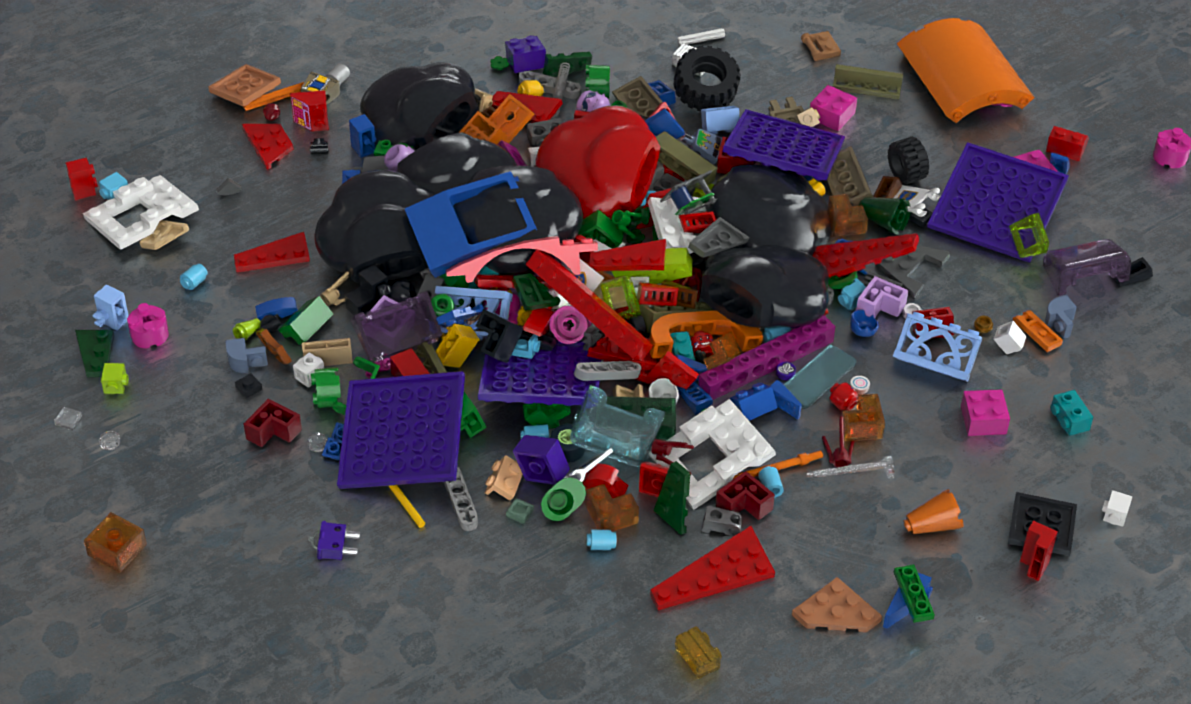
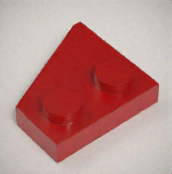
M669 351L664 354L647 374L648 377L656 380L667 378L674 385L687 389L699 375Z

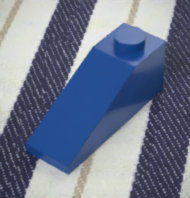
M918 573L929 599L933 587L930 586L932 578ZM898 588L885 614L884 628L890 627L910 614L900 588Z

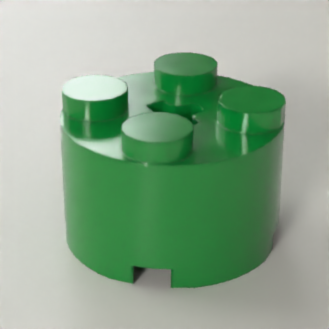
M586 65V75H589L586 76V87H589L586 91L590 90L601 95L604 94L609 99L610 66Z
M338 367L314 369L315 373H311V383L316 385V392L312 393L313 405H317L318 408L333 407L335 402H337V398L341 397L339 375H335V372L339 371Z

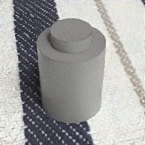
M338 63L326 77L338 80L339 85H341L350 76V71L346 65Z

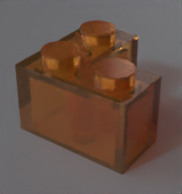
M847 194L829 196L828 214L832 230L831 237L866 233L868 218L863 205L851 206Z
M878 394L858 395L856 410L842 412L844 441L883 439L885 420Z
M605 484L586 489L585 506L598 530H611L612 532L638 524L639 507L631 493L612 499Z

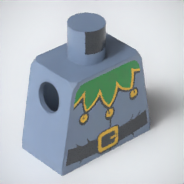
M698 129L693 135L685 132L681 141L686 143L688 148L715 165L718 161L722 137L702 129Z

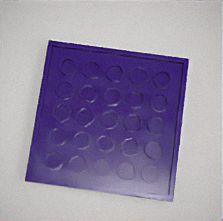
M745 109L724 144L722 152L733 157H743L747 161H758L765 166H776L783 171H794L798 175H809L816 180H827L843 146L845 136Z
M967 142L931 215L927 228L1030 263L1065 188L1069 175Z
M558 341L552 351L539 349V352H536L532 359L511 355L508 363L485 354L478 400H484L485 402L503 401L505 403L523 402L525 404L598 406L600 380H580L574 376V371L578 363L601 362V359L587 357L588 351L583 350V346L586 344L584 341H578L574 344H564Z
M464 372L349 381L337 480L338 488L348 489L456 481L465 383Z

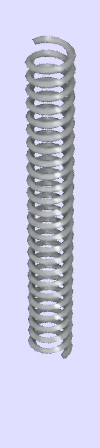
M568 63L560 65L553 98H563L570 69ZM560 108L553 115L551 120L558 119Z

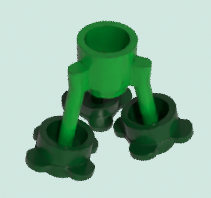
M639 206L634 212L616 210L613 213L612 222L617 224L620 230L628 234L626 237L628 244H640L645 239V235L641 234L640 229L631 231L629 229L632 227L636 228L641 223L647 225L650 218V208Z

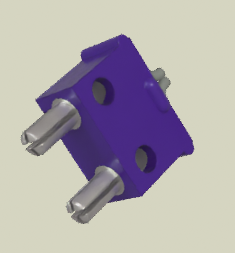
M322 521L320 530L314 532L313 536H309V542H312L313 548L317 549V558L319 560L322 558L342 560L343 554L357 555V548L344 547L345 538L359 539L360 532L346 531V524ZM320 533L318 546H316L313 539Z

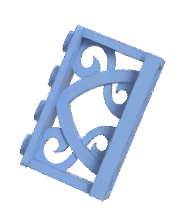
M436 286L435 288L436 295L446 294L452 298L455 304L454 310L468 307L472 299H475L476 306L486 300L487 305L484 307L488 308L487 311L496 314L495 311L501 301L500 315L498 316L508 320L510 302H512L513 294L509 292ZM463 299L464 304L460 307H456V305H460L459 300ZM433 319L431 331L437 333L438 337H441L442 333L447 334L448 330L446 327L438 325L437 320ZM477 321L471 325L465 322V326L472 327L480 339L479 341H483V337H487V332L476 331L479 329L475 327Z
M914 311L913 314L908 313L893 357L968 382L983 339L979 336V332L971 329L965 332L960 330L961 326L952 323L949 326L943 325L942 320L933 317L931 320L924 318L923 314ZM915 323L923 326L922 331H917L916 329L917 335L920 336L917 339L910 332L911 326ZM928 325L936 327L938 329L929 331ZM949 332L958 334L959 336H957L954 340V338ZM943 335L949 343L952 352L943 353L935 362H932L931 351L924 342L933 337ZM908 336L914 342L906 352H902L906 337ZM962 339H969L972 342L971 350L966 353L959 352V349H964L967 346L961 345ZM919 346L926 350L925 356H919V351L922 350L918 348ZM953 356L954 359L948 358L950 359L949 364L943 363L944 357ZM970 356L965 372L961 371V357Z

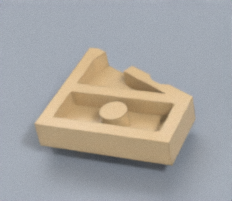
M160 220L154 233L143 238L139 243L141 248L157 250L190 229L185 223Z

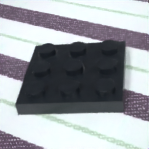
M1016 492L1008 544L1024 547L1028 529L1032 522L1036 521L1058 531L1052 553L1070 556L1077 504Z

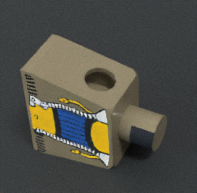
M311 71L301 87V92L325 90L326 103L328 105L340 95L339 81Z

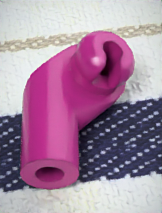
M390 358L377 359L373 362L380 365L378 372L388 371L391 368ZM369 372L365 373L366 377L370 379L372 374Z

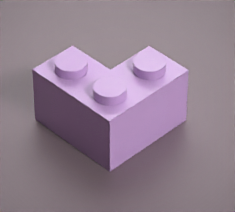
M874 276L859 296L856 310H864L866 316L874 315V318L880 310L898 317L906 305L908 290Z

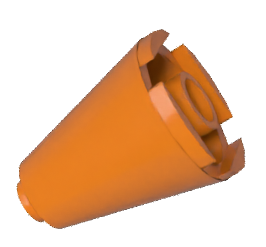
M949 489L944 490L908 513L906 520H903L907 532L911 531L912 534L955 530L964 527L963 518L958 519L959 513H961L959 506Z

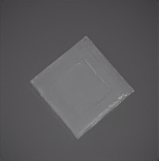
M63 407L54 423L56 426L73 430L82 418V413Z

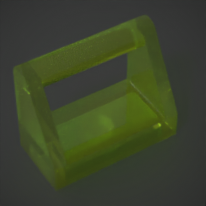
M1039 213L1031 214L1009 226L1020 258L1048 253L1049 240ZM1031 227L1036 244L1024 249L1018 230Z
M629 276L600 285L604 302L613 310L614 307L609 288L623 286L629 310L618 313L622 318L627 319L630 316L641 314L633 281Z

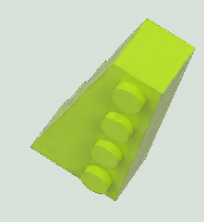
M667 248L664 270L611 272L614 278L626 277L628 291L630 290V277H649V283L659 284L664 280L673 281L691 277L693 260L687 248Z

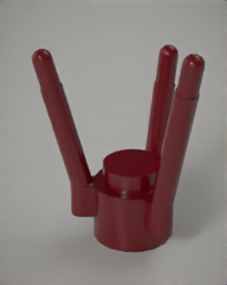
M692 267V276L683 278L679 284L684 286L686 283L689 286L697 285V302H699L702 286L701 270L697 267Z
M840 416V447L836 448L832 454L826 437L822 436V440L829 456V463H833L837 468H845L851 464L854 440H851L847 451L844 448L843 416Z
M655 439L652 443L651 452L656 455V460L670 465L673 462L665 458V456L670 455L672 447L693 449L694 446L688 445L686 442Z

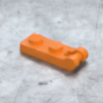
M1031 310L1023 312V315L1013 317L1016 325L1024 330L1046 352L1062 345L1063 339Z

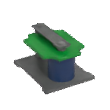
M712 170L675 185L660 202L671 198L678 209L675 215H687L709 204H714L717 200L714 198L715 194L710 191L705 182V179L712 173ZM700 185L705 196L693 200L688 190Z

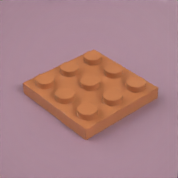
M245 64L211 84L208 88L210 93L244 107L253 100L260 98L266 92L273 90L281 84L280 77Z

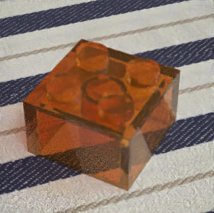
M112 512L84 539L89 557L119 573L147 545L144 529Z

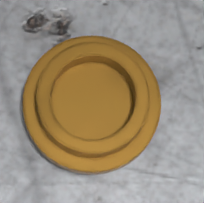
M982 315L975 320L974 328L979 332L988 333L993 329V322L990 317Z

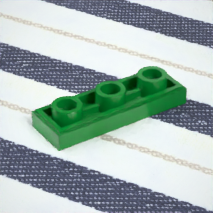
M915 565L894 568L893 573L913 623L933 620L935 614Z

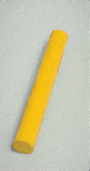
M398 485L388 486L416 525L422 528L425 525V521Z

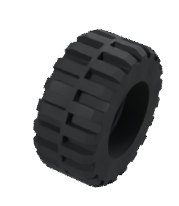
M712 46L692 48L688 50V53L685 52L677 63L673 83L676 90L675 93L678 97H681L680 100L684 104H688L689 108H696L700 112L701 109L729 106V103L735 99L741 78L740 68L736 64V60L730 57L728 52H723L721 48L717 47L716 49L712 48ZM700 72L711 73L718 77L721 83L714 86H706L697 82L693 75Z

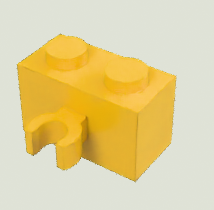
M453 324L451 327H446L448 330L447 334H441L443 340L436 349V353L444 366L460 368L480 339L472 327Z

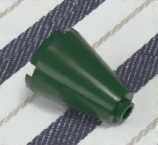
M865 197L859 203V210L862 215L891 233L899 234L898 231H903L908 224L911 213L908 212V207H911L908 200L901 198Z

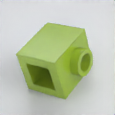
M105 363L101 378L104 394H124L125 386H128L129 382L124 363Z

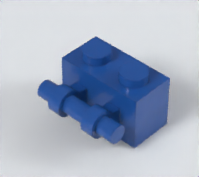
M756 383L751 389L738 391L735 396L729 398L749 421L778 408L772 386L763 383Z

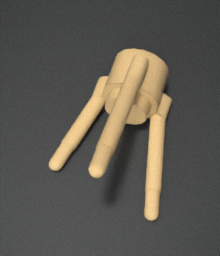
M348 271L331 287L320 294L321 299L327 306L333 304L336 307L340 303L345 302V298L338 299L340 293L337 288L349 278Z

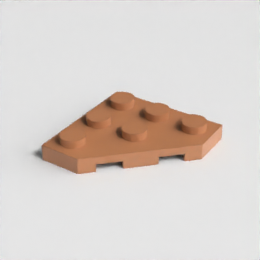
M838 577L792 610V616L807 629L828 627V630L846 631V629H858V632H868L879 624L883 617Z

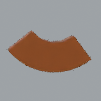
M260 329L256 332V335L268 351L273 355L277 354L275 358L285 365L292 362L284 347L271 336L267 329Z

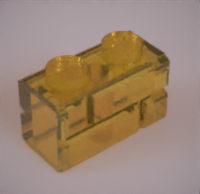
M695 626L687 632L685 631L676 636L675 648L697 678L700 679L720 668L721 652L717 647L713 648L706 632H701Z

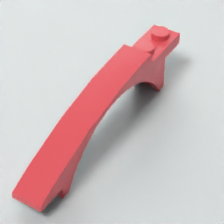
M558 236L526 240L492 249L448 268L446 275H465L466 283L473 282L477 273L491 259L504 252L521 248L537 249L550 253L563 261L574 275H580L579 252L598 251V243L593 241L592 238L581 239V242H574V240L568 239L562 240V243H560Z

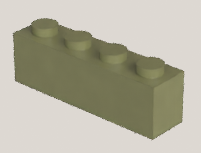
M664 131L656 136L660 145L658 161L687 181L712 170V173L705 179V182L709 185L715 181L716 166Z

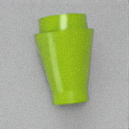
M254 318L237 323L233 328L235 338H245L247 340L260 329V320Z

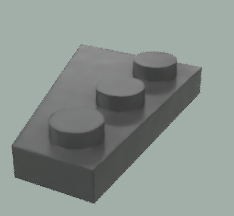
M719 217L694 238L688 248L704 258L747 243L749 237Z

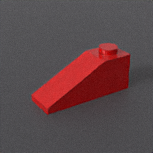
M553 306L533 310L524 324L523 330L537 336L546 334L550 330V319L556 310L552 309Z

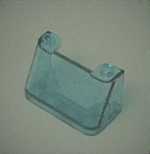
M590 385L575 413L570 432L571 442L578 447L598 454L612 448L613 452L607 457L634 467H640L650 452L652 443L663 422L665 412L655 408H648L643 417L606 404V393L602 389Z

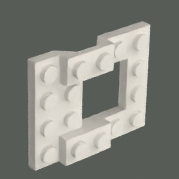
M159 175L149 181L145 177L138 178L134 182L120 187L113 192V199L91 208L83 213V216L88 223L121 250L153 234L160 220L170 215L184 218L199 209L197 203ZM140 203L148 209L140 214L141 221L135 222L127 228L113 218Z
M650 197L648 205L658 239H666V249L687 248L689 254L693 253L694 251L689 249L688 246L697 236L683 231L679 215H675L678 209L673 200L670 198L660 202L662 198ZM703 207L692 213L706 212V209Z
M730 399L716 408L710 406L681 425L679 433L666 440L686 442L688 445L696 447L710 437L726 456V458L713 466V472L701 480L697 481L691 474L689 496L686 497V502L693 510L716 496L717 491L730 483L735 475L747 467L760 466L776 455L771 445ZM672 447L670 455H666L665 458L672 462L677 461L688 470L678 458L691 449ZM651 451L648 452L649 457L655 464L670 467L667 463L656 460V455L652 454Z

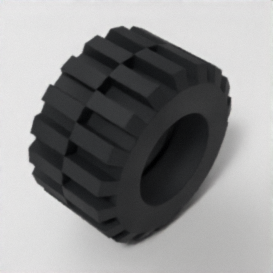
M911 136L889 145L887 157L891 172L894 177H899L903 185L927 177L929 173V159L925 147L920 140Z

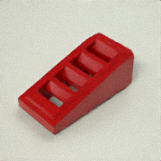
M713 211L679 215L683 231L690 233H702L716 221Z
M639 282L637 301L641 305L676 306L679 288ZM653 291H655V298H652ZM660 292H663L662 299H660ZM668 292H671L670 300H667Z

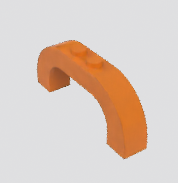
M718 311L672 313L660 317L653 323L649 341L654 346L649 352L652 358H662L667 351L672 352L674 341L670 334L687 331L690 337L697 331L708 332L711 335H723L733 339L739 345L742 352H747L760 346L763 334L759 328L732 322Z

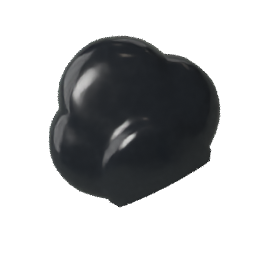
M436 62L424 66H404L390 71L371 84L360 102L361 115L365 114L374 125L375 137L377 138L376 142H374L375 148L379 140H389L392 146L406 143L409 147L413 146L414 151L439 138L459 133L478 110L475 100V86L471 76L462 67L447 62Z
M460 132L439 138L417 149L398 163L397 172L408 176L416 185L438 194L445 190L465 185L477 171L499 166H517L510 153L501 146Z
M739 165L732 167L728 175L718 181L710 190L715 194L716 202L705 206L706 212H714L716 220L721 217L749 237L747 243L736 247L753 248L762 245H781L813 256L817 246L825 245L830 240L834 230V217L829 205L814 190L807 179L794 171H783L776 166Z
M499 166L475 172L466 184L511 171L514 177L518 176L519 181H516L518 188L511 189L507 182H503L489 187L478 195L456 203L453 206L469 244L472 245L525 229L527 224L516 202L518 198L524 199L537 230L533 229L519 238L502 243L489 250L526 240L558 236L560 243H562V240H575L583 222L581 203L575 193L557 179L553 171L531 166ZM521 248L510 250L494 257L484 266L499 273L498 275L518 276L529 273L535 275L536 273L526 263L537 249Z
M372 170L351 177L337 189L331 206L321 215L317 222L314 237L315 246L320 257L335 270L343 274L348 271V276L355 283H360L359 273L372 265H375L387 276L388 281L405 278L429 268L405 208L432 197L436 193L416 185L405 174L393 170Z
M762 245L753 248L733 247L713 254L702 267L700 297L714 311H718L737 324L756 328L806 326L820 319L827 309L829 301L828 270L820 260L803 251L781 245Z

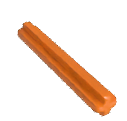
M304 82L264 94L243 108L245 111H249L268 103L291 97L290 93L301 92Z

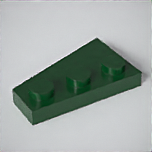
M75 330L86 376L102 377L104 364L110 361L114 331Z
M675 461L670 464L653 511L682 535L687 533V526L684 523L685 517L688 516L686 497L689 496L691 473Z

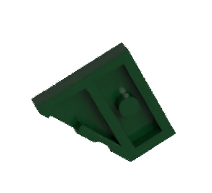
M531 273L513 276L512 282L525 311L559 305L560 298H554L547 292L548 288L540 283Z

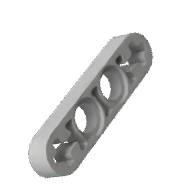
M524 71L519 73V84L524 80L546 82L541 84L544 92L553 94L557 78L532 71ZM567 81L563 97L570 99L579 98L581 95V85Z
M633 361L578 363L574 376L583 381L636 379L639 377L642 367Z
M457 467L456 481H445L444 484L460 527L465 531H472L478 526V516L461 470ZM454 488H461L463 491L454 493L452 490ZM467 503L468 506L466 508H460L458 507V504ZM465 515H468L469 520L472 522H468Z

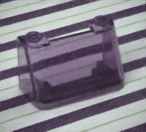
M1103 239L1048 251L1043 258V267L1057 295L1067 294L1066 288L1069 285L1076 286L1077 279L1109 272L1112 278L1117 276L1119 282L1129 281L1131 258L1113 240Z
M427 291L418 294L417 297L408 298L406 301L373 312L369 311L366 315L364 312L356 314L351 319L353 328L368 360H373L374 363L384 360V356L425 342L428 345L439 341L438 338L443 335Z

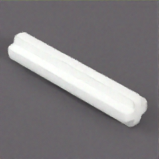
M721 28L678 37V44L680 46L683 43L689 45L724 38L725 31Z

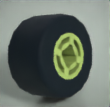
M564 424L556 427L551 432L550 438L558 439L567 462H575L584 455L586 437L581 428L576 425Z

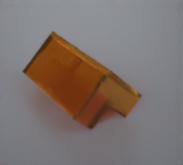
M732 332L724 334L709 343L713 353L703 360L707 369L710 370L731 361L741 354Z

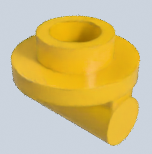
M521 306L518 311L517 325L523 326L533 310L525 311L524 307Z

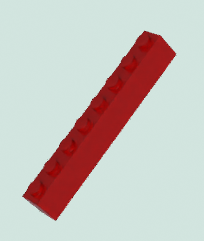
M536 250L526 263L532 271L632 359L643 360L654 346L549 253Z

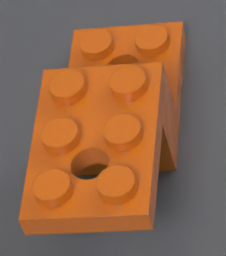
M509 94L489 118L477 111L460 132L498 144L501 140L509 144L535 114ZM514 114L511 120H507L509 115Z

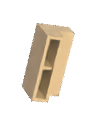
M350 338L302 343L303 357L310 352L314 356L320 357L324 362V366L353 363Z

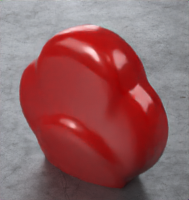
M604 106L592 110L581 118L563 122L555 127L544 138L538 149L536 167L553 171L557 179L575 193L581 203L583 219L600 210L612 220V215L616 210L634 212L636 208L641 206L655 173L660 154V145L645 120L638 113L623 106Z

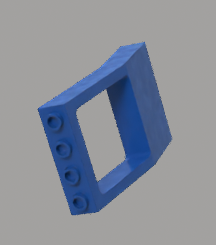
M511 171L445 190L405 208L412 229L434 278L445 274L448 268L464 260L484 253L502 243L519 238L534 229L537 230L524 199L515 198L527 227L471 245L454 210V204L476 196L494 185L507 182L511 189L518 188L516 181H519L518 176L514 177Z

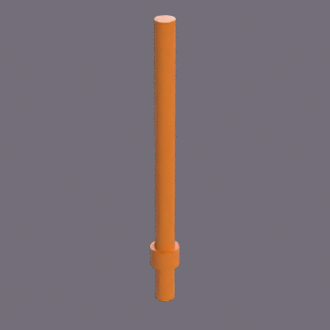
M821 450L809 454L805 452L798 454L795 458L748 470L747 472L756 477L767 466L775 467L777 470L796 465L803 466L809 464L810 461L823 458V453ZM743 472L738 473L737 475H735L734 478H733V480H734L736 477H738L739 475H741Z

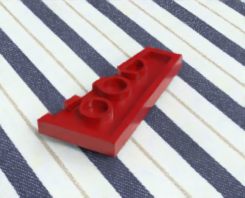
M497 91L492 98V107L497 109L508 95L511 94L535 114L528 121L530 123L550 120L563 104L562 99L503 91Z
M297 233L234 254L236 273L310 262L305 233Z
M666 239L591 252L589 266L595 271L664 270L667 242Z

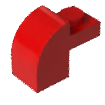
M596 464L586 472L582 481L585 490L592 496L604 491L617 503L623 500L629 486L617 476L619 470L607 464Z

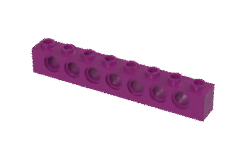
M823 315L820 319L809 325L800 326L699 374V386L715 400L775 371L778 364L782 362L792 363L833 343L836 326Z

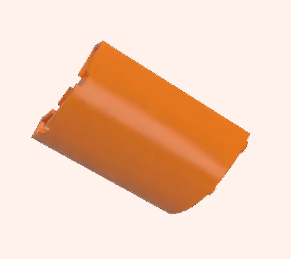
M960 18L937 20L923 25L924 28L917 32L915 30L897 43L945 115L955 123L969 113L984 106L1004 103L1023 109L1035 98L983 27L971 20L964 21L960 20Z

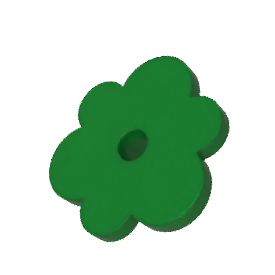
M496 56L490 60L491 68L502 70L508 67V59Z

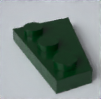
M574 52L568 56H565L564 53H558L557 56L545 54L543 74L555 78L558 77L562 63L570 65L568 74L578 70H585L586 65H591L593 56L590 52Z

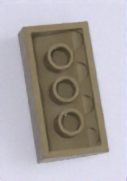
M642 76L612 91L617 100L626 103L628 109L638 113L644 120L648 119L662 102Z
M852 146L841 150L827 181L839 209L850 202L857 208L861 200L865 197H873Z

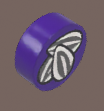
M782 362L778 364L776 375L779 379L788 381L795 377L796 367L792 363Z

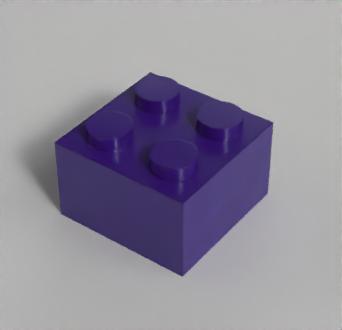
M530 35L523 39L513 38L510 41H505L507 62L514 73L542 69L544 67L546 49L537 36Z
M524 435L513 450L526 481L555 485L570 470L558 439Z

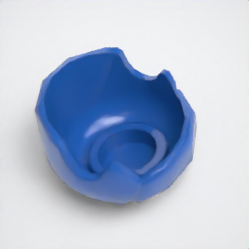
M855 310L851 314L850 328L858 336L870 337L878 331L879 322L874 318V315L869 317L866 316L864 310Z

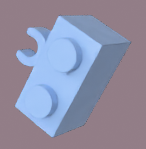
M736 106L701 109L702 130L712 134H718V131L722 130L724 132H732L740 119L739 108Z
M106 284L94 295L97 311L93 314V318L97 319L94 324L99 327L106 325L118 331L127 322L129 316L123 292Z

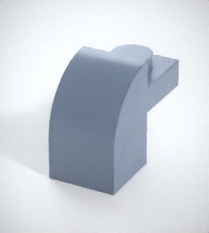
M1068 295L1060 296L1050 301L1045 317V324L1048 327L1054 326L1063 339L1071 335L1072 320H1074L1077 308Z
M245 338L225 340L228 363L234 371L249 373L250 367L268 365L265 346L246 349Z

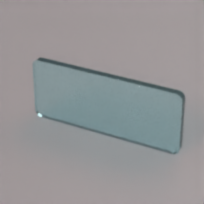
M829 345L786 382L784 386L802 404L803 408H808L856 365L857 360L836 346Z

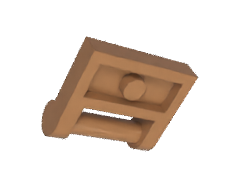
M829 31L815 34L804 33L801 36L802 42L807 45L815 61L841 55V50Z

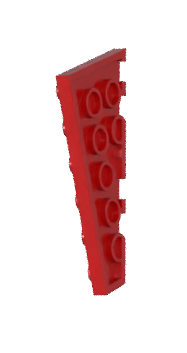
M915 233L817 246L813 257L820 260L826 266L829 277L835 275L841 277L865 269L867 264L874 262L877 265L882 263V260L885 258H897L915 252L919 237Z
M749 526L650 589V595L657 610H662L774 578L775 570L752 526Z

